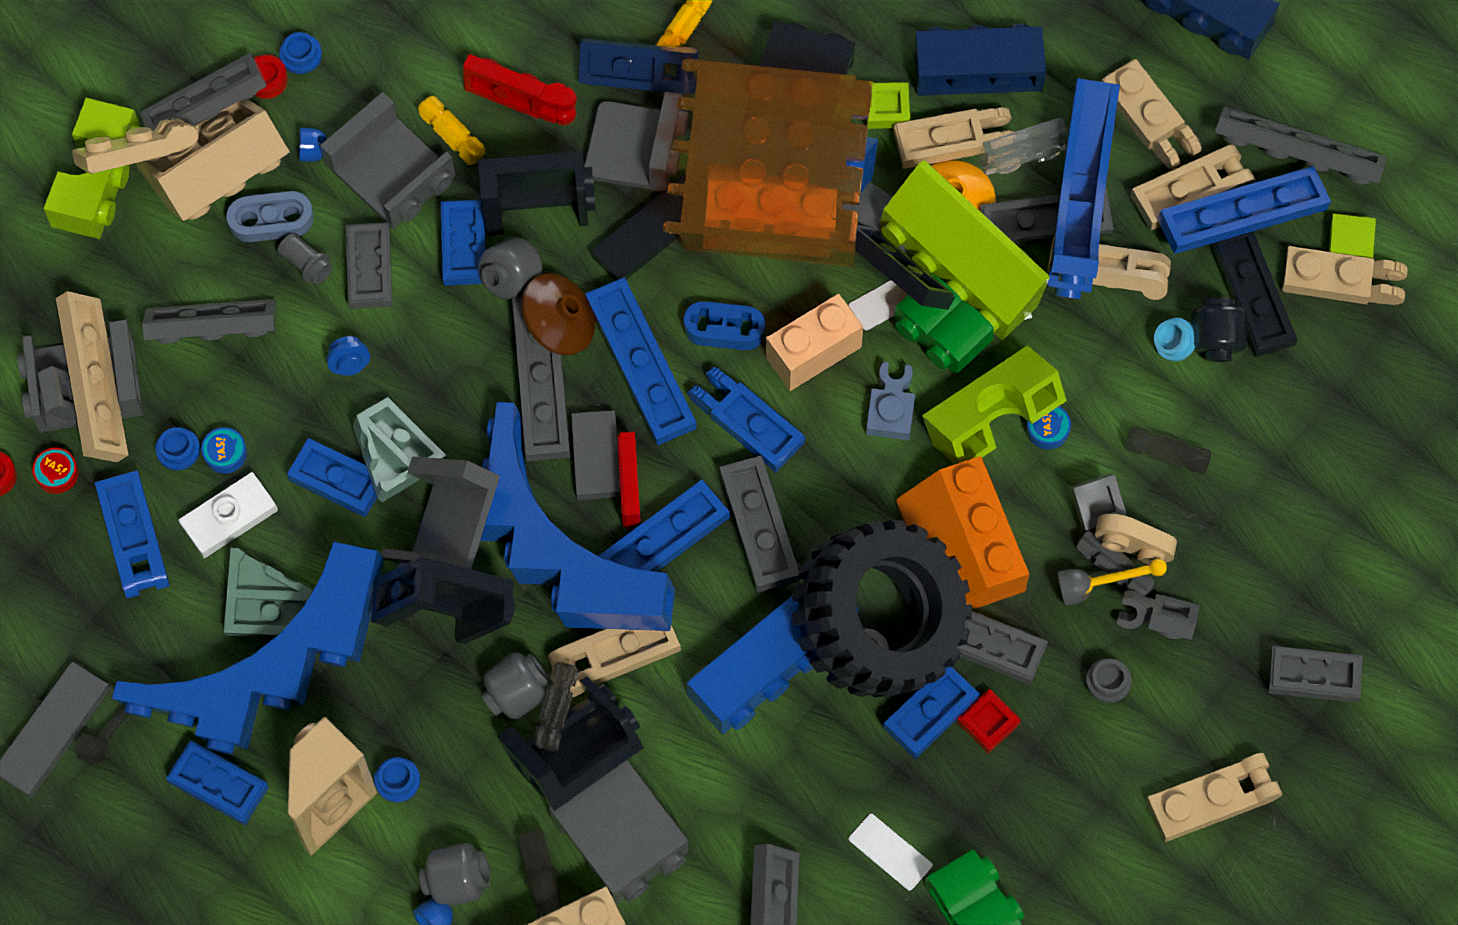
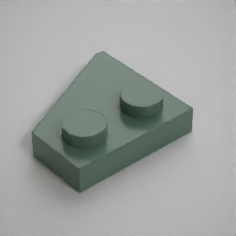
M388 397L356 415L353 429L377 498L381 502L386 501L420 480L407 473L412 456L446 458V455Z
M231 548L224 633L227 636L275 638L305 606L313 590L289 579L274 568L253 559L240 549Z

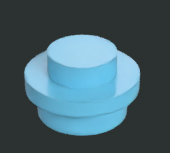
M1172 318L1161 323L1154 334L1157 352L1169 361L1176 362L1186 359L1195 349L1194 330L1191 323L1181 318Z

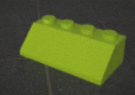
M922 160L883 209L879 226L882 227L883 235L897 247L902 245L913 255L912 259L929 274L934 273L948 284L963 301L979 311L994 327V333L1002 341L1038 307L1050 276L925 160Z

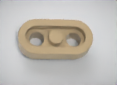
M1103 514L1098 517L1095 537L1102 541L1104 548L1115 552L1132 554L1137 557V561L1145 566L1150 565L1154 559H1162L1165 562H1170L1174 559L1177 540L1173 536L1124 515Z

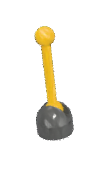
M1154 559L1147 566L1092 578L1081 569L1058 571L1065 606L1085 601L1091 594L1093 586L1147 574L1162 576L1167 571V565L1162 559Z

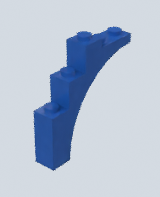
M1076 79L1048 274L1050 279L1047 283V286L1056 287V296L1081 299V292H1091L1093 278H1097L1103 203L1120 84Z
M497 402L495 418L489 419L487 428L488 442L491 444L490 456L484 459L482 468L499 475L500 478L480 541L507 542L505 564L507 568H510L519 584L554 585L551 597L552 609L558 614L565 627L671 631L675 588L668 574L632 569L602 559L574 543L547 518L537 504L528 482L523 455L524 431L522 416L514 403Z
M333 542L323 574L305 606L278 636L254 655L221 672L187 682L148 685L116 681L112 699L125 705L124 713L138 717L150 718L152 711L169 714L167 722L192 728L194 727L195 720H197L198 725L195 735L208 741L206 748L226 754H233L234 747L248 750L260 698H264L263 705L289 711L291 704L304 706L316 654H320V662L329 665L345 667L347 660L360 663L372 613L374 579L381 575L384 558L376 550Z

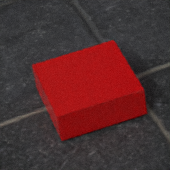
M989 689L957 718V724L989 754L1021 724V719Z

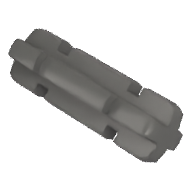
M1094 529L1088 530L1078 541V551L1088 559L1093 557L1096 560L1094 564L1106 574L1137 567L1122 552H1115L1104 548L1102 541L1095 537ZM1148 574L1116 581L1120 586L1123 584L1127 585L1126 591H1136L1145 597L1150 593L1155 584L1154 579Z

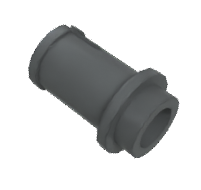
M291 233L280 243L277 251L278 255L302 273V278L305 282H313L318 285L324 282L331 274L333 266L329 263V256L325 253L316 252L298 234Z

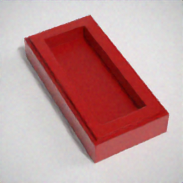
M635 432L620 433V436H618L623 528H626V531L634 530L641 525Z

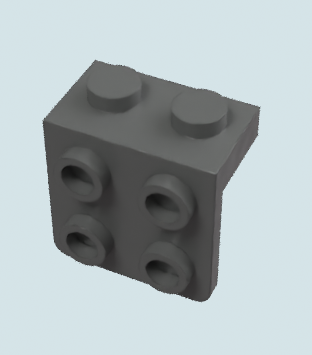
M665 92L661 110L609 101L602 102L598 106L585 167L592 166L593 180L660 192L665 191L668 188L670 174L676 175L678 172L681 149H676L678 137H685L688 126L689 112L682 111V94Z

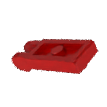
M469 54L463 64V88L465 91L534 118L558 123V125L568 126L569 123L575 120L576 92H573V89L565 87L564 84L556 82L546 85V83L539 81V79L531 74L517 73L502 67L498 62L489 58L482 59Z

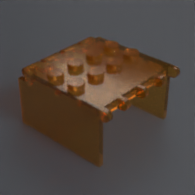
M683 59L682 70L698 72L695 98L680 97L677 103V108L693 110L690 141L674 140L672 146L673 151L689 153L685 184L669 183L667 190L668 194L684 196L681 223L664 222L663 232L680 234L684 249L854 267L855 244L850 243L856 242L859 212L842 209V204H860L863 169L846 166L847 161L863 162L865 159L868 126L851 123V118L869 119L870 108L872 107L873 81L856 80V76Z

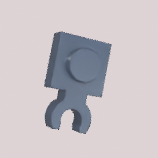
M883 362L880 367L879 382L884 390L872 389L866 435L909 440L915 394L904 393V391L909 388L912 382V366L906 364L904 376L900 379H893L888 375L889 362Z

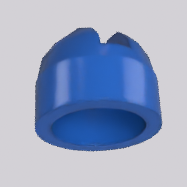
M314 128L299 129L298 159L300 162H314L323 158L320 145L327 140V137L321 130Z
M433 898L423 902L413 910V915L419 925L452 924L453 911L451 907L446 904L437 903Z

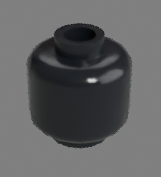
M1203 299L1202 306L1195 308L1191 312V325L1194 330V350L1199 353H1205L1207 362L1232 361L1233 353H1239L1246 348L1247 313L1243 308L1236 306L1235 299Z

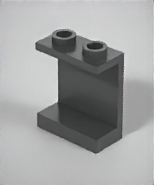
M383 92L320 145L325 166L386 223L389 222V226L393 230L403 221L409 222L420 212L422 204L432 195L443 193L451 185L455 176L452 156L445 152L438 157L397 118L394 102Z
M127 320L109 322L111 337H107L121 417L124 419L142 416L144 414L133 334ZM31 335L22 337L24 353L17 354L21 378L28 381L29 392L22 393V403L26 419L33 418L40 433L78 426L77 419L71 422L46 413L39 396L41 388L37 372L50 366L69 372L64 345L37 349Z
M412 456L407 473L432 484L431 494L413 551L383 549L382 557L396 563V569L419 557L471 569L500 476L465 460Z

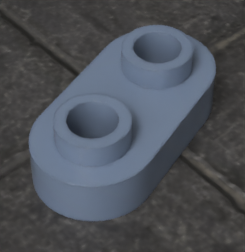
M295 191L241 197L235 200L227 211V222L231 233L237 239L244 242L282 239L291 233L301 236L311 228L314 221V213L309 199L302 193ZM291 214H298L300 216L294 222L286 221V218ZM248 219L257 220L254 226L246 227L243 225Z

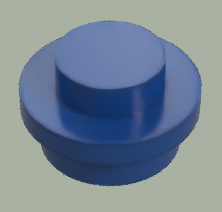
M306 33L291 34L280 47V59L284 63L285 68L292 73L304 74L311 72L319 65L322 58L319 42Z
M346 336L331 343L328 348L326 361L331 372L351 376L359 373L369 363L370 353L367 346L360 339Z
M176 427L166 430L159 437L155 450L159 462L164 467L178 471L187 469L196 462L200 454V444L193 432L185 428Z
M393 757L387 759L378 767L374 779L375 786L380 796L385 800L394 803L404 802L412 798L418 791L420 774L416 765L410 760L403 757Z

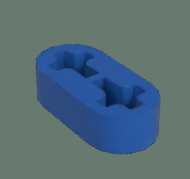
M697 302L691 305L685 312L684 331L692 343L700 346L752 350L758 347L764 340L765 318L760 311L750 306ZM702 316H706L709 319L710 325H707L706 331H699L696 324L699 323ZM743 321H750L753 328L747 336L741 335L739 328L742 327Z

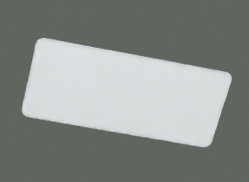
M890 280L849 303V307L862 324L864 330H869L895 315V306L908 294Z
M873 814L868 815L849 837V841L909 891L932 868V863Z

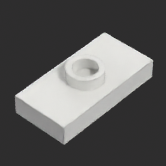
M251 472L180 518L179 523L205 559L277 512L278 508L255 474Z

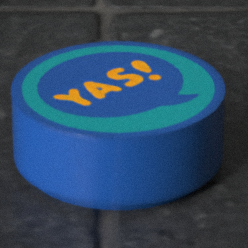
M1060 406L1035 423L1031 424L1027 421L1026 433L1029 440L1035 446L1046 450L1056 449L1063 445L1068 439L1071 429L1070 417Z
M227 427L217 428L208 433L202 442L201 451L205 463L211 470L217 473L226 474L234 472L246 460V444L241 434L234 429Z

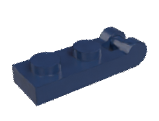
M583 39L580 46L579 83L693 94L697 90V78L693 77L694 65L698 64L699 50L692 47L674 48ZM665 63L677 64V76H665Z

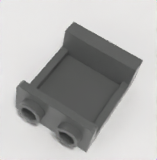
M627 760L556 811L549 807L550 817L561 834L565 832L605 887L607 886L615 904H618L623 899L627 902L635 900L649 888L648 881L661 872L664 876L673 873L686 861L684 855L689 852L688 840Z

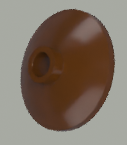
M552 273L539 275L527 284L522 295L521 309L525 324L535 340L547 350L564 356L575 355L588 347L595 332V318L583 291L566 277Z

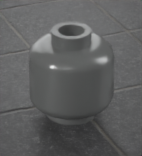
M509 237L483 252L479 259L478 271L484 287L492 295L500 299H512L522 294L527 284L542 274V263L538 251L531 243L520 237Z
M511 653L484 673V685L487 690L481 696L488 708L496 716L503 712L511 719H519L547 699L548 692L546 686L551 681L541 664L532 654L525 657L520 653Z
M460 843L432 850L426 858L425 868H421L419 871V881L421 889L426 896L431 895L435 902L452 907L480 900L485 887H489L491 883V872L483 851H477L469 843Z

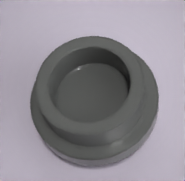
M1110 658L1095 662L1090 667L1086 677L1088 691L1095 699L1103 703H1115L1122 700L1128 694L1132 684L1128 668L1122 662Z

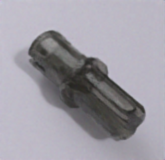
M531 830L519 836V843L527 877L523 880L525 885L530 886L537 915L536 920L563 907L556 878L560 875L558 870L553 869L545 832L543 830Z

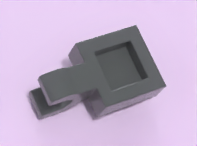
M1128 590L1124 592L1122 604L1133 606L1137 612L1130 614L1119 611L1117 619L1119 626L1133 629L1147 622L1149 623L1148 629L1155 630L1164 637L1192 640L1200 605L1156 594L1155 599H1151L1136 591Z

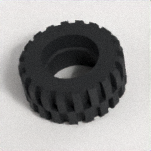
M890 519L884 522L878 520L831 536L829 541L820 543L811 552L813 560L804 562L798 573L799 578L804 580L803 584L794 586L792 600L798 602V611L792 612L793 626L800 625L803 637L797 640L801 650L810 651L813 658L809 663L817 673L825 671L829 673L826 678L828 683L838 689L848 687L847 690L850 694L860 697L872 695L874 698L887 697L924 688L925 684L934 683L943 677L946 671L945 668L955 665L961 656V652L957 647L966 645L970 634V629L965 628V621L972 619V604H966L965 594L970 592L967 579L961 581L957 570L962 567L955 555L948 557L944 551L947 549V546L937 536L927 539V530L916 524L906 527V524L901 520ZM869 568L879 570L890 577L899 587L906 603V630L901 642L893 651L883 648L874 642L865 632L858 617L856 606L857 590L863 575Z

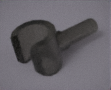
M120 708L106 726L100 730L97 737L82 733L75 745V751L78 752L77 758L90 763H100L106 755L108 741L129 714L124 713V709Z

